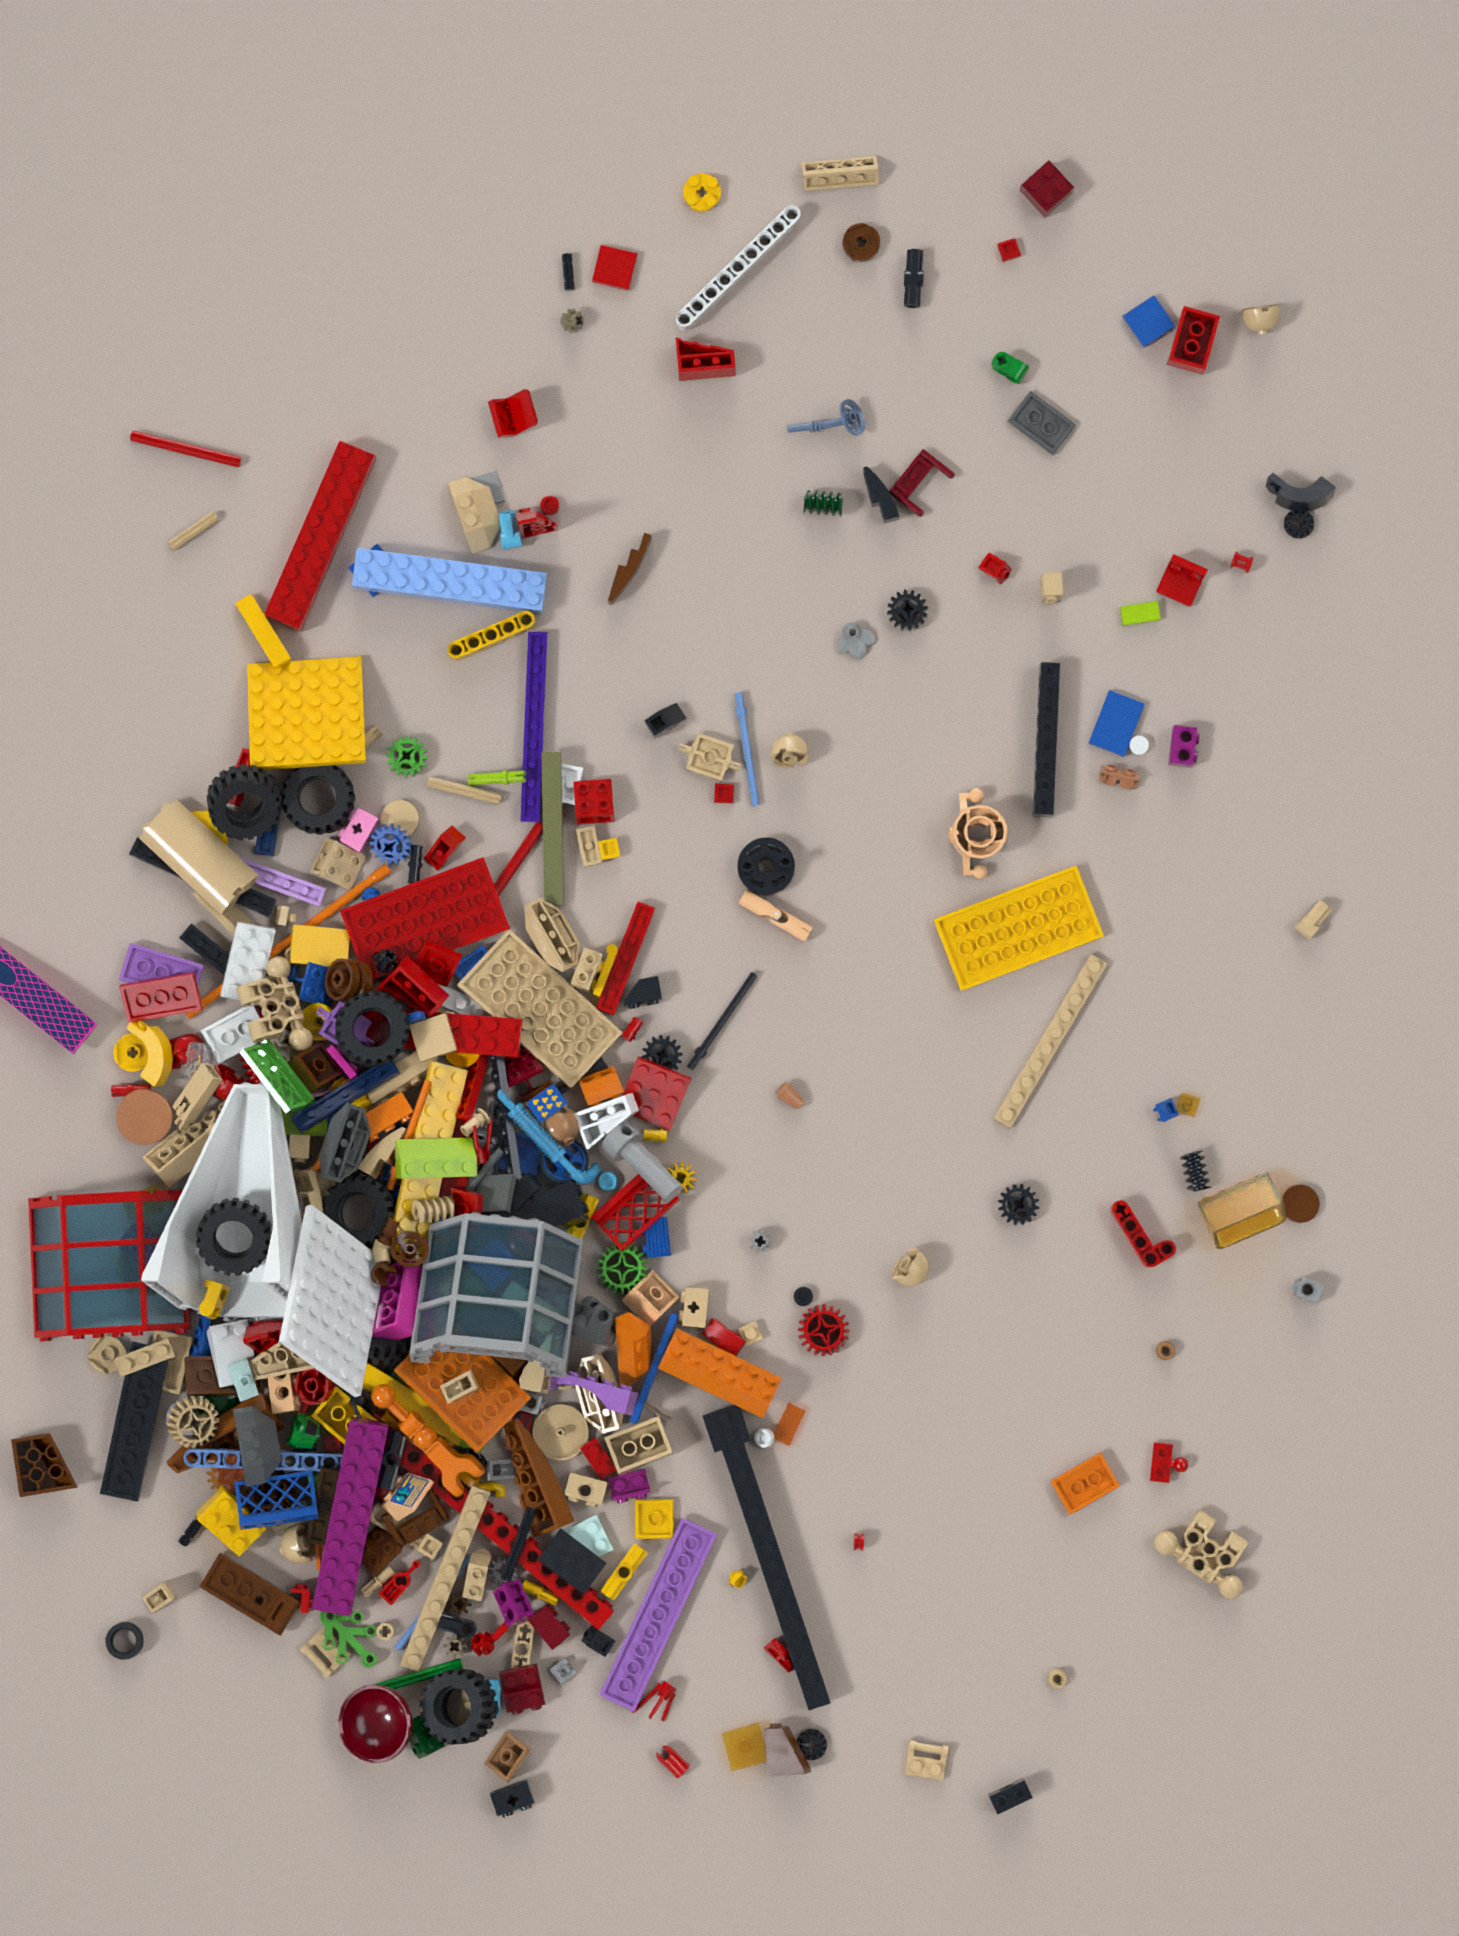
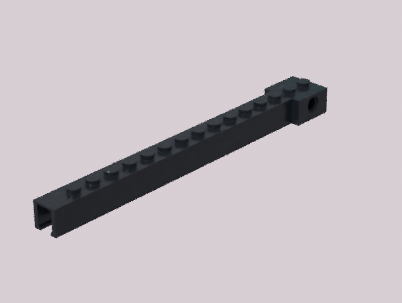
M731 1405L704 1414L702 1417L714 1453L721 1450L723 1452L808 1710L830 1704L831 1702L744 1444L751 1441L741 1408Z

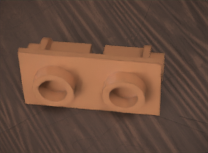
M1109 764L1106 766L1102 765L1101 772L1104 774L1100 773L1099 781H1102L1103 784L1115 786L1116 781L1120 780L1119 787L1129 790L1137 788L1139 774L1132 769L1120 770L1117 769L1118 767Z

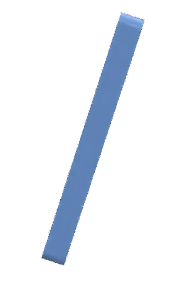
M195 1447L188 1448L184 1452V1462L189 1467L243 1469L240 1449ZM280 1450L282 1460L275 1470L320 1471L321 1465L326 1466L324 1465V1460L327 1457H332L335 1460L334 1464L329 1467L340 1469L343 1452ZM189 1453H196L198 1459L195 1462H189L187 1460ZM215 1453L218 1457L214 1463L208 1462L206 1459L208 1454ZM235 1454L237 1456L236 1462L228 1463L226 1461L227 1455ZM390 1455L388 1459H391L393 1461L392 1465H394L396 1460ZM287 1456L295 1457L296 1461L293 1465L285 1463ZM306 1457H314L315 1463L312 1466H307L304 1463Z

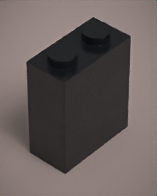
M573 1180L530 1197L537 1219L560 1230H565L589 1219L588 1212L590 1210L586 1201L583 1202L581 1195H584L580 1184L577 1185Z

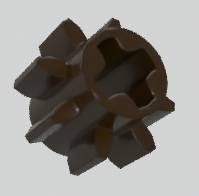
M460 1591L457 1597L455 1594H452L454 1600L448 1602L449 1605L453 1606L450 1612L456 1610L458 1611V1616H460L461 1611L468 1613L466 1607L472 1606V1603H468V1598L462 1596V1591ZM459 1598L465 1603L461 1609L458 1608V1605H455Z

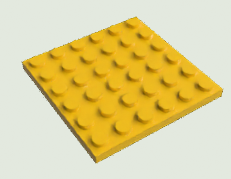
M361 656L288 661L276 669L271 662L247 664L250 768L251 765L257 766L258 770L261 768L271 770L366 763Z

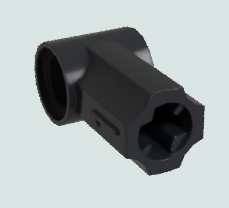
M442 1612L438 1629L470 1638L475 1635L477 1624L471 1619ZM466 1623L472 1624L474 1628L470 1634L463 1631V1625Z

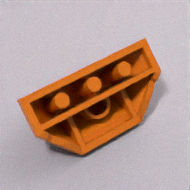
M627 1312L615 1318L620 1387L621 1385L632 1386L636 1384L649 1371L653 1361L651 1326L632 1313Z

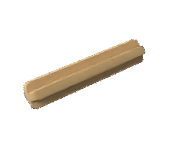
M210 512L168 541V545L173 551L216 523L219 520L215 512Z

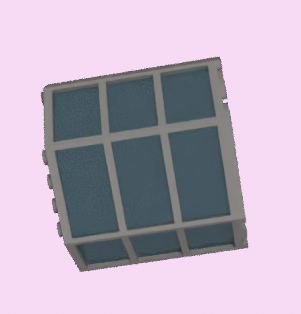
M472 1212L471 1214L465 1213L430 1224L427 1236L429 1255L423 1263L409 1353L410 1361L430 1364L431 1356L434 1355V1351L438 1350L441 1353H467L524 1359L530 1362L536 1360L541 1362L540 1366L546 1369L547 1376L566 1378L584 1249L583 1240L538 1219L530 1218L525 1220L516 1216L505 1218L496 1214L486 1216Z

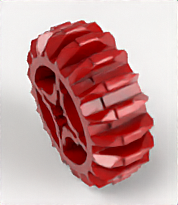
M826 1304L822 1305V1310H819V1306L815 1305L816 1312L813 1313L812 1309L809 1308L808 1312L811 1315L808 1317L804 1313L802 1316L806 1318V1321H799V1324L804 1325V1328H798V1331H803L804 1335L798 1337L799 1339H806L802 1346L808 1343L810 1345L807 1348L808 1352L815 1348L814 1355H817L818 1350H821V1356L824 1357L825 1351L828 1350V1354L831 1356V1349L834 1348L836 1352H839L837 1345L839 1344L841 1347H844L845 1344L841 1340L849 1339L847 1336H843L844 1332H850L849 1329H844V1326L849 1325V1322L842 1323L841 1320L846 1316L838 1317L840 1309L833 1313L834 1306L832 1305L829 1311L826 1310ZM822 1314L834 1317L838 1323L827 1325ZM817 1316L818 1327L808 1332L809 1322ZM820 1320L822 1321L824 1327H834L833 1329H830L829 1332H827V1340L825 1339V1336H823L822 1333L814 1334V1332L818 1331V1329H821ZM840 1329L838 1339L831 1345L830 1333ZM821 1336L825 1347L814 1344L810 1337Z

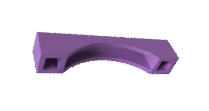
M572 1371L566 1374V1378L551 1377L549 1391L562 1386H581L594 1393L608 1410L633 1416L638 1393L633 1392L630 1386L621 1385L620 1388L614 1387V1382L604 1380L603 1383L597 1382L598 1378L586 1376V1379L580 1378V1373Z

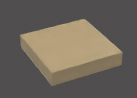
M446 1013L409 1025L420 1062L458 1051Z

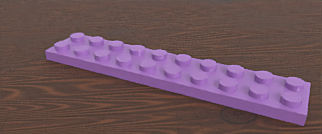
M681 1518L602 1687L600 1696L633 1712L635 1711L716 1538V1533Z

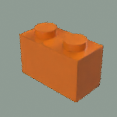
M614 1066L579 1080L588 1106L598 1105L603 1100L616 1098L624 1092Z

